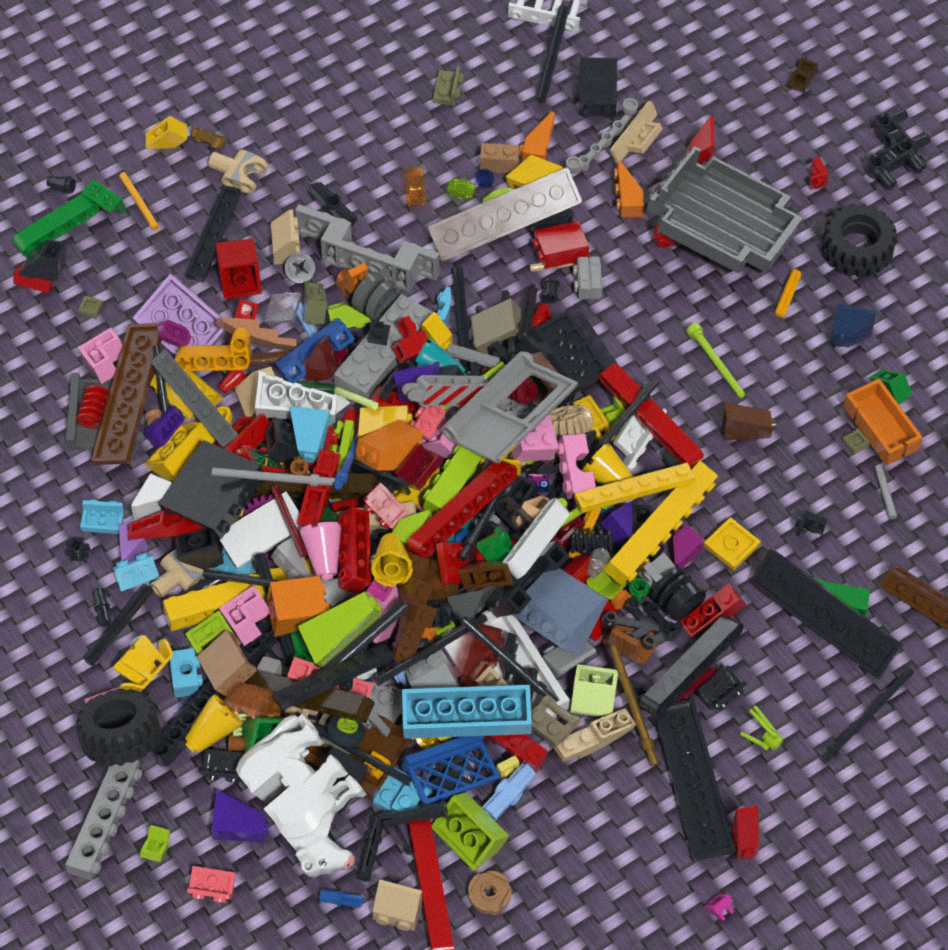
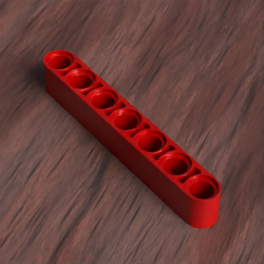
M617 363L611 364L598 375L604 386L627 409L642 390ZM651 398L647 402L644 401L633 414L680 464L688 463L691 468L704 458L701 449Z
M503 460L500 463L493 462L410 536L407 541L408 551L423 558L433 554L437 550L436 544L446 542L516 478L517 467Z
M424 820L409 822L410 837L419 886L422 891V903L431 950H454L431 822H424Z

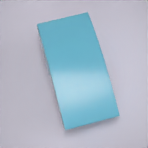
M448 286L444 292H440L437 298V303H439L437 315L446 327L451 314V289Z

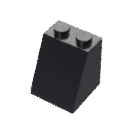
M580 57L579 115L616 116L617 58Z

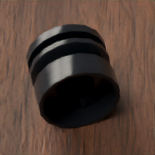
M676 567L664 575L656 584L651 594L661 607H666V612L676 622L683 620L697 609L704 601L707 593L696 581H692V577L686 574L687 572L682 567Z

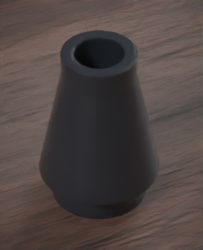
M50 175L47 178V186L64 194H72L76 188V180L71 176Z

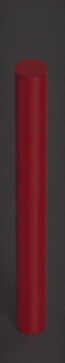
M273 485L270 489L301 558L308 555L281 491L278 485Z

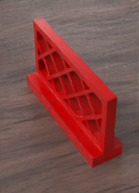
M261 413L256 418L242 416L232 425V428L238 435L225 448L218 441L214 445L232 453L236 449H241L243 445H253L255 449L266 438L265 430L270 422L265 414Z

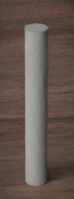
M879 464L874 467L889 519L897 518L883 466Z

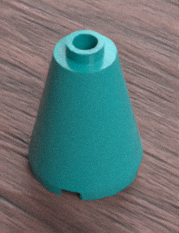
M431 338L428 339V343H425L415 360L417 362L415 366L438 361L440 367L458 365L463 374L467 376L464 373L466 369Z

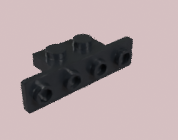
M353 460L351 468L355 473L375 475L377 477L376 485L381 482L392 494L395 490L408 496L411 494L408 482L402 477L396 478L388 471H377L359 460Z

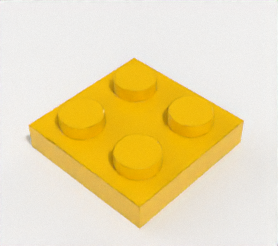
M730 517L704 542V548L734 571L760 546L761 541Z

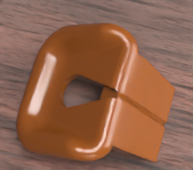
M618 625L613 630H609L603 639V644L609 648L617 645L620 654L637 664H645L657 647L656 644L652 650H646L642 646L646 636H655L653 632L636 640L625 633H633L638 629Z

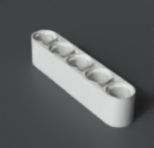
M557 498L552 499L544 506L504 559L503 563L508 564L510 573L516 579L521 578L530 569L570 515V512Z

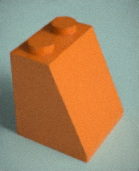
M398 419L359 438L355 450V459L377 471L397 470L418 443L421 444L423 431Z
M320 576L270 582L267 603L274 637L299 630V625L330 610L329 603L325 602L324 599L326 588L325 584L321 583Z

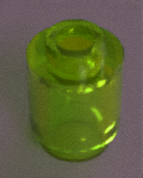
M453 178L452 181L449 180L447 192H450V196L467 200L468 198L473 199L476 184L471 183L469 180Z

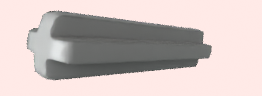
M449 344L446 350L451 356L477 362L494 368L501 362L498 357L454 344Z

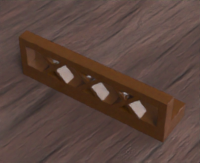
M895 565L890 568L880 586L948 630V597L901 566Z

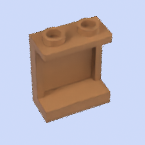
M228 630L223 632L197 656L214 689L226 697L234 693L257 671L256 667L248 662L239 646L242 642L239 637Z

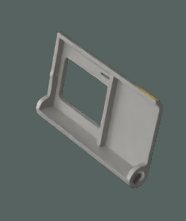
M521 351L441 427V431L451 442L490 461L500 463L578 386V382L534 363L530 353ZM531 375L557 386L525 419H519L497 408Z

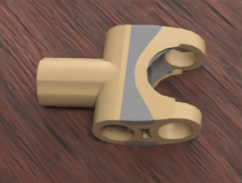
M239 150L234 159L213 152L208 163L210 168L224 173L221 178L224 185L239 188L241 192L248 194L255 191L256 184L247 175L250 173H265L269 168L268 163L263 158L246 150Z
M174 549L161 561L160 565L166 572L150 585L156 595L162 598L177 586L186 591L199 584L200 580L208 578L203 576L205 570L179 562L176 549Z

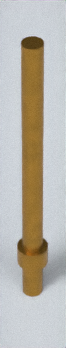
M613 645L609 649L639 730L643 751H646L651 766L657 765L659 761L654 750V741L650 739L618 646Z

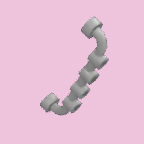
M633 98L625 99L622 108L625 114L620 120L613 122L612 129L609 132H604L601 140L598 143L592 144L590 151L586 155H582L579 158L571 156L566 160V168L568 167L571 173L576 174L581 170H588L590 161L600 158L601 149L603 147H610L613 137L623 134L624 126L630 120L632 114L637 112V101Z

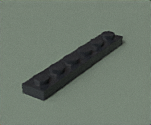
M227 185L222 186L186 271V278L205 282L217 253L216 243H221L241 196V189Z
M383 643L376 645L369 650L356 654L345 661L272 693L273 701L282 710H285L394 660L393 653Z

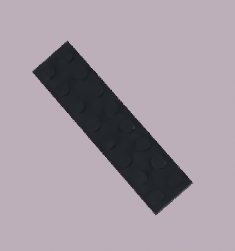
M774 549L769 550L749 583L878 679L882 678L903 644Z
M690 699L675 702L660 718L655 717L693 862L735 854L733 839L695 701Z

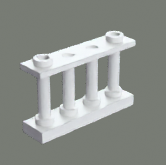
M517 0L516 4L509 3L508 17L554 27L562 0L554 1L552 11L541 9L544 0H536L534 8L523 6L525 0ZM567 0L572 1L573 4L565 29L578 32L580 17H576L579 5L580 3L587 5L588 0Z

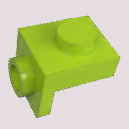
M151 825L148 829V838L141 849L140 857L161 862L169 847L170 830Z

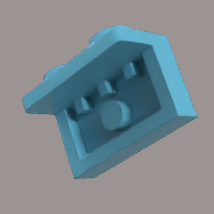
M83 500L81 531L119 534V525L123 524L124 520L122 503L116 501Z

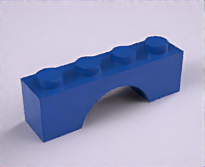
M337 318L275 364L288 382L295 383L308 374L310 365L316 359L328 352L340 351L354 341L355 338L347 326Z

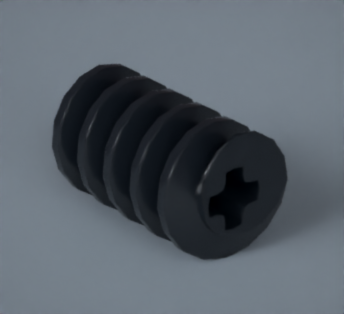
M576 528L571 539L572 554L575 553L577 548L579 554H582L584 549L587 554H591L592 549L595 554H599L601 549L604 555L607 554L608 550L613 555L614 535H612L611 529H608L607 534H604L603 529H600L599 534H596L595 529L592 528L591 533L588 534L587 529L584 528L583 533L580 534L579 529Z

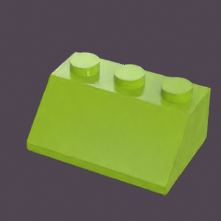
M462 793L450 799L447 804L448 818H437L432 824V829L473 871H476L501 849L509 835L467 793Z

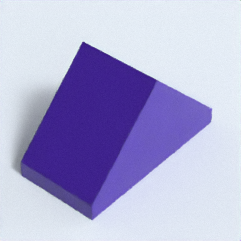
M629 502L612 512L601 523L607 531L611 529L614 541L621 547L632 537V503Z

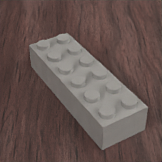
M401 294L379 320L391 326L387 346L368 343L367 334L334 373L335 388L341 387L369 399L379 386H383L399 364L392 346L399 340H402L403 337L396 323L409 315L416 324L417 332L422 331V324L433 312Z

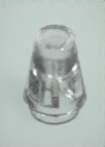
M598 548L591 553L587 570L589 576L598 577L608 565L610 554L607 550Z

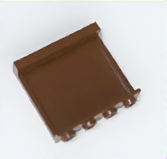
M381 716V720L390 729L388 737L381 735L380 731L373 726L371 729L365 728V736L356 747L368 754L375 751L388 759L392 768H396L409 747L411 738L404 739L403 726H397L391 723L388 718ZM310 746L308 749L309 754L304 757L305 763L316 772L324 763L331 749L324 746ZM350 753V756L354 757L355 759L363 763L365 762ZM383 773L379 780L371 775H366L361 784V787L367 793L364 798L373 802L389 775Z

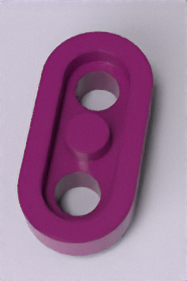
M171 320L160 322L158 325V335L162 340L177 347L186 346L190 343L191 336L186 327Z

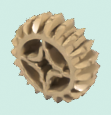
M583 405L561 406L560 408H555L549 414L557 441L563 435L585 434L593 427L591 411Z

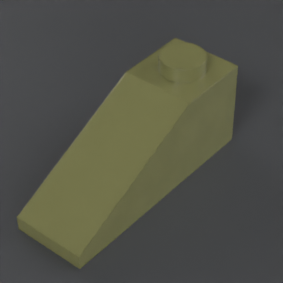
M304 281V321L310 325L324 324L328 303L324 285Z

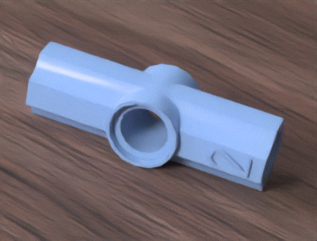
M522 763L508 779L505 778L500 782L495 790V794L483 805L482 809L496 821L510 805H515L521 798L524 789L536 777L534 770L529 765Z

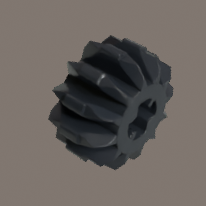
M442 599L428 600L427 605L438 609L431 628H444L450 625L453 610L449 602Z

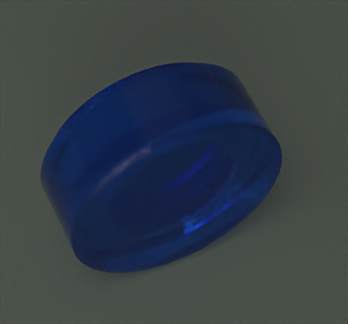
M481 169L475 175V182L479 187L488 188L494 183V174L488 169Z

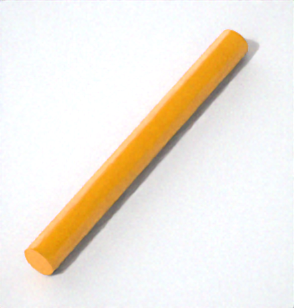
M122 172L119 175L120 179L152 230H158L159 225L127 174Z

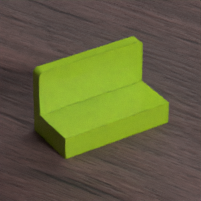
M602 565L586 580L587 586L608 598V600H611L628 584L626 581L621 586L603 571L607 565Z

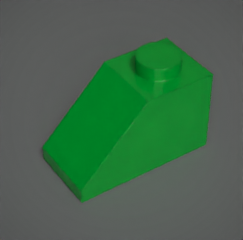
M883 369L869 377L871 382L880 379L898 404L906 401V398L912 395L905 373Z

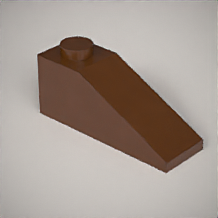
M490 560L478 561L459 570L464 590L513 584L509 566L506 563Z

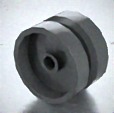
M376 271L371 272L358 285L353 295L352 306L361 313L366 312V315L375 322L379 321L397 300L399 287L390 280L385 281V278Z

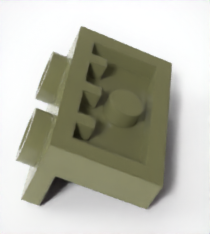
M457 66L456 72L439 70L433 103L455 106L456 99L460 98L461 93L459 84L462 85L464 79L460 66Z

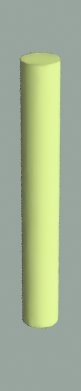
M336 387L334 390L335 394L373 410L378 408L377 402L341 387Z

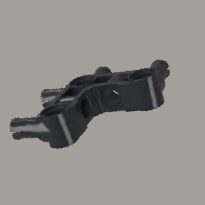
M904 108L893 114H878L873 128L876 137L881 142H884L888 148L883 151L879 150L869 157L866 174L872 179L880 180L888 190L893 189L897 183L889 174L893 170L909 163L920 174L927 166L919 158L917 152L920 148L930 144L931 138L927 133L915 139L909 137L898 124L908 118V113Z

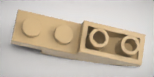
M626 708L591 722L589 727L568 735L556 748L554 746L553 748L563 762L574 757L580 759L617 740L633 729L636 723Z

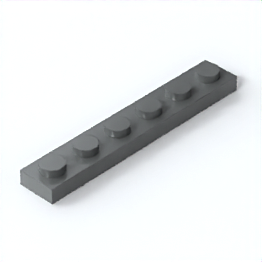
M166 349L150 361L223 448L238 435Z

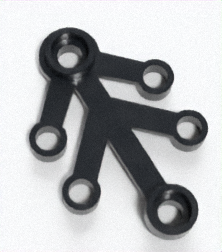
M634 598L627 601L626 610L631 612L638 620L617 617L616 613L612 611L604 613L601 619V626L606 630H613L617 625L638 629L633 633H625L636 640L650 632L658 633L654 637L646 636L644 638L642 646L646 650H652L656 644L663 640L674 641L679 638L681 629L676 623L668 622L660 614L658 604L650 602L646 607V613L652 616L658 623L654 624L638 608L639 602Z

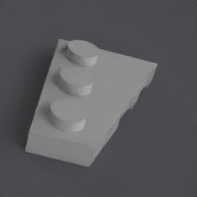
M363 680L374 684L369 698L375 702L373 709L378 712L377 715L379 717H386L391 723L396 724L403 714L402 689H397V686L391 685L389 687L378 686L375 682Z

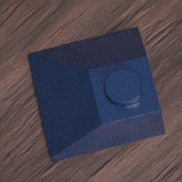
M838 303L830 344L849 348L871 337L877 311Z

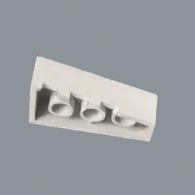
M259 371L255 404L256 417L261 413L265 414L267 418L276 417L278 419L292 420L290 408L293 406L329 411L333 423H335L337 396L313 388L309 389L298 383H290L284 381L283 378L272 377Z

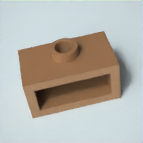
M482 143L480 172L510 173L518 166L519 145Z

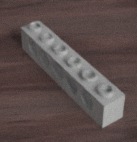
M139 760L131 764L130 762L124 763L125 765L118 766V764L109 766L65 864L69 874L92 881L94 875L99 873L101 868L100 861L103 855H107L110 847V838L116 835L118 820L123 818L126 812V802L131 800L134 794V784L142 776ZM120 778H126V779H127V780L124 781V782H118V780H119ZM113 796L119 797L115 801L109 800ZM104 815H110L108 819H101ZM97 833L102 834L99 838H93V835ZM88 852H93V853H94V854H93L92 856H90V857H85V856H84V855H85L86 853H88Z

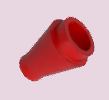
M229 370L221 384L218 385V388L226 395L229 391L236 388L247 376L242 370Z

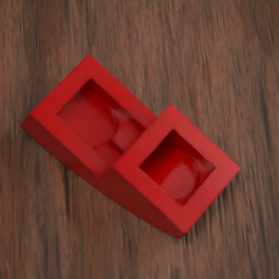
M541 304L536 310L532 321L533 329L552 319L548 304Z

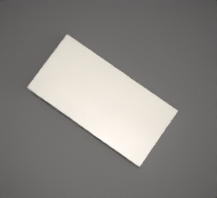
M284 492L282 496L299 532L304 527L297 525L300 513L287 492ZM273 499L232 524L229 532L224 535L222 540H219L237 569L254 560L253 555L267 552L290 538L291 535L276 500Z

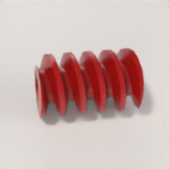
M90 385L85 388V394L82 397L83 401L80 404L81 408L78 411L79 415L76 421L85 428L97 429L98 426L96 424L102 422L100 417L104 415L102 410L106 407L104 403L107 402L108 398L106 396H109L110 391L98 385Z

